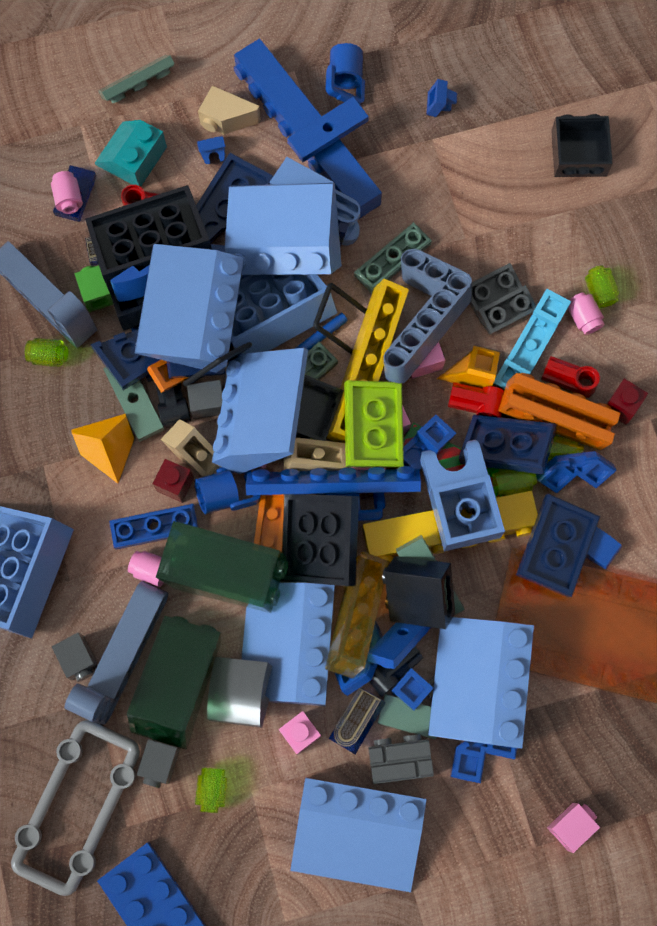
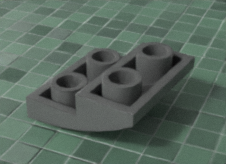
M511 263L472 282L470 306L489 334L534 312L536 308L526 285L522 286Z
M215 657L209 685L207 719L214 722L262 728L269 703V698L265 693L272 666L268 662Z

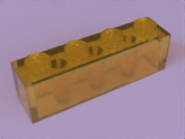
M363 551L357 556L356 586H345L325 666L326 670L353 679L365 668L384 585L382 581L383 570L385 567H388V560Z

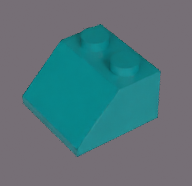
M142 120L124 121L95 161V165L132 185L141 187L167 149L164 133Z

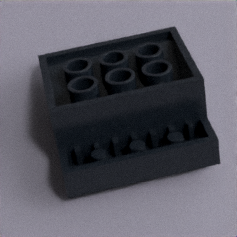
M189 185L85 218L103 279L111 295L123 331L139 326L144 296L119 302L111 285V279L131 266H134L139 272L149 266L154 244L212 250Z

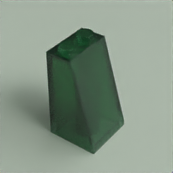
M173 521L156 578L175 590L271 613L273 606H276L279 601L280 590L278 587L281 578H284L287 573L288 561H286L287 557L279 550Z
M164 616L127 711L131 733L187 750L210 679L215 657H217L221 644V632H218L210 625L202 624L198 626L191 624L183 617L174 616L171 618Z

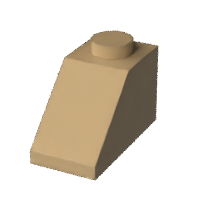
M214 86L211 87L198 110L200 124L210 132L216 131L223 135L259 124L261 120L259 105Z
M179 419L162 437L161 441L200 477L217 473L216 470L221 468V466L212 463L213 446L195 427Z
M296 437L294 453L284 457V470L311 471L315 468H323L327 471L347 468L345 443Z

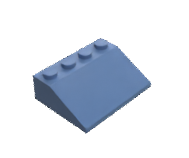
M335 183L230 186L225 253L243 257L241 275L332 274L339 269L342 264Z
M154 244L135 354L198 369H203L217 358L227 354L231 342L243 257L218 250ZM228 360L220 363L210 371L217 373L227 366Z
M317 274L242 275L238 290L230 349L232 351L247 342H251L252 347L236 358L246 353L270 351L313 327L327 287ZM331 293L320 323L337 314Z
M296 348L246 353L229 362L226 369V384L222 392L221 413L217 420L218 430L213 444L212 463L241 474L294 453L308 356L307 349Z
M0 506V629L32 639L74 529L53 518Z
M249 583L241 660L268 662L272 666L265 693L269 698V702L326 707L335 585L315 583Z
M453 617L446 630H439L428 736L514 748L523 747L534 625Z
M305 778L290 871L411 892L426 799Z

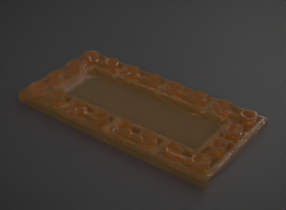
M511 548L495 621L534 625L530 672L657 704V583L583 565L572 597H566L517 576L516 573L524 550Z

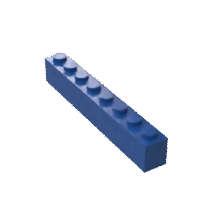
M260 38L234 54V71L241 81L245 80L252 96L255 99L259 98L266 114L270 118H275L284 137H290L322 117ZM340 139L307 160L311 170L333 181L336 190L358 202L360 205L359 219L381 205L382 192Z

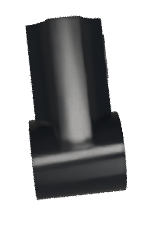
M181 383L163 393L160 392L156 385L160 402L158 410L163 427L174 426L179 419L186 423L191 422L186 398H183Z
M415 646L395 669L384 668L377 664L372 680L369 683L382 697L401 680L400 678L405 673L415 667L424 657Z

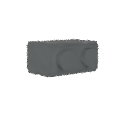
M421 734L403 736V743L392 744L391 738L373 740L374 746L368 747L373 784L434 776L429 740H422Z

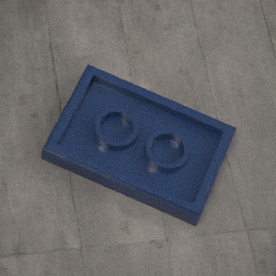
M473 415L459 455V462L465 465L463 450L467 441L477 440L487 468L544 475L557 430L556 424Z
M546 494L516 575L566 597H572L600 516L551 494Z

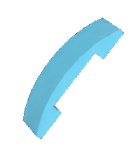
M546 289L522 334L497 374L494 385L505 390L507 381L516 373L531 374L569 307L570 300Z

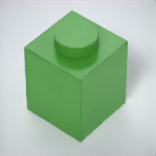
M99 265L87 266L80 272L74 273L84 304L89 312L113 305Z

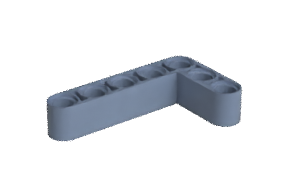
M9 241L0 247V274L78 349L97 331L93 320L82 302L70 291L64 295Z
M409 249L402 254V279L408 285L430 295L431 298L385 352L383 359L385 377L389 382L405 383L471 302L472 278L470 275L418 249Z
M144 581L137 585L88 686L77 683L72 688L64 708L94 723L105 725L108 722L166 604L168 592Z

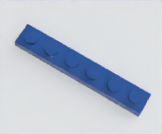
M409 466L399 467L398 469L372 467L368 470H355L354 468L347 467L327 471L323 468H315L311 471L285 469L281 472H269L265 469H258L248 472L246 479V495L421 492L420 470Z

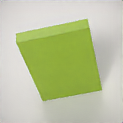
M346 380L344 382L346 467H403L402 383Z

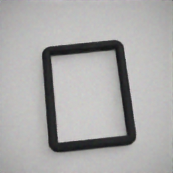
M329 283L313 326L321 334L352 354L353 349L321 327L319 323L331 290L335 291L364 314L367 309L335 284Z
M247 342L217 358L183 382L184 386H188L205 377L203 376L205 373L226 360H228L227 363L251 348L252 343Z

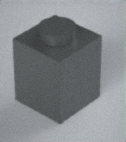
M220 380L187 386L190 412L193 419L220 415L223 401L222 392L224 390Z
M76 633L51 646L67 679H76L77 682H80L94 674L92 670L97 668L98 663L84 635Z
M148 739L137 776L144 777V784L160 788L162 783L170 784L180 748Z

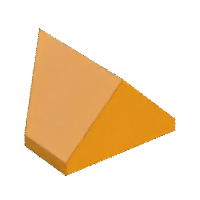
M473 345L471 352L437 379L477 388L493 386L500 352Z
M126 414L72 429L71 432L80 455L116 483H119L134 441V435Z

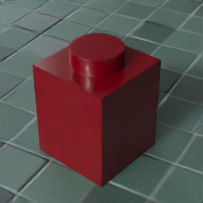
M624 378L607 405L612 410L619 412L620 417L618 421L627 425L638 411L648 393Z
M164 459L152 484L157 492L183 503L194 480V476L190 469Z

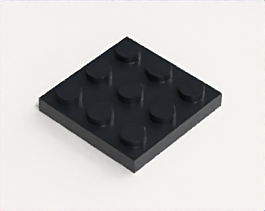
M284 494L281 580L356 586L359 496Z

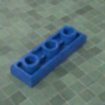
M352 97L288 137L287 143L303 163L368 122L369 116L356 99Z
M194 504L109 521L115 550L199 533ZM153 522H157L158 527L151 530L150 525Z
M396 622L368 651V662L381 665L384 668L395 669L432 627Z

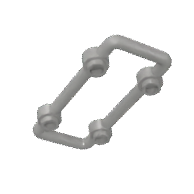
M89 720L78 723L70 738L63 740L58 745L56 753L59 761L29 823L21 826L15 834L17 848L11 860V867L17 875L62 896L74 893L83 876L91 873L95 868L96 858L94 852L123 790L129 788L135 782L136 772L134 766L140 754L139 746L134 740ZM85 732H88L127 750L128 753L123 764L115 766L111 771L110 780L113 785L83 849L71 856L69 867L72 872L67 883H64L24 864L23 861L28 851L37 847L41 842L42 833L39 828L69 765L79 761L82 757L83 749L80 742Z

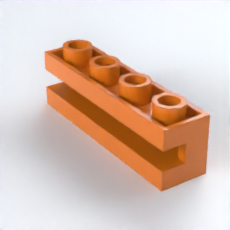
M516 373L507 381L498 410L520 420L555 423L556 434L598 450H603L612 444L615 433L611 432V428L618 423L620 413L612 410L607 404L586 400V397L581 394L560 390V387L555 384L542 383L526 373Z

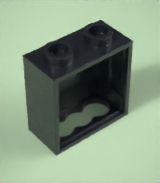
M566 114L556 117L551 130L554 177H607L613 164L609 116H600L598 114L573 116Z
M305 375L296 436L326 441L344 390Z
M395 556L388 567L384 568L382 581L386 585L387 591L385 606L386 609H389L390 621L446 630L455 614L451 563ZM445 578H446V588H447L448 609H447V605H446V602H445V597H446V592H445V590H444Z

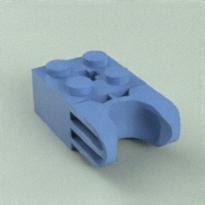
M289 157L285 158L270 181V185L334 183ZM335 189L338 225L340 221L349 224L342 245L348 246L356 242L359 237L360 228L357 221L360 217V205L353 198Z
M477 440L467 441L463 450L465 466L458 471H449L443 468L434 451L427 450L421 453V466L444 552L500 539L505 532L490 475H488L481 447ZM463 509H466L467 513H472L473 515L470 518H465L461 515Z

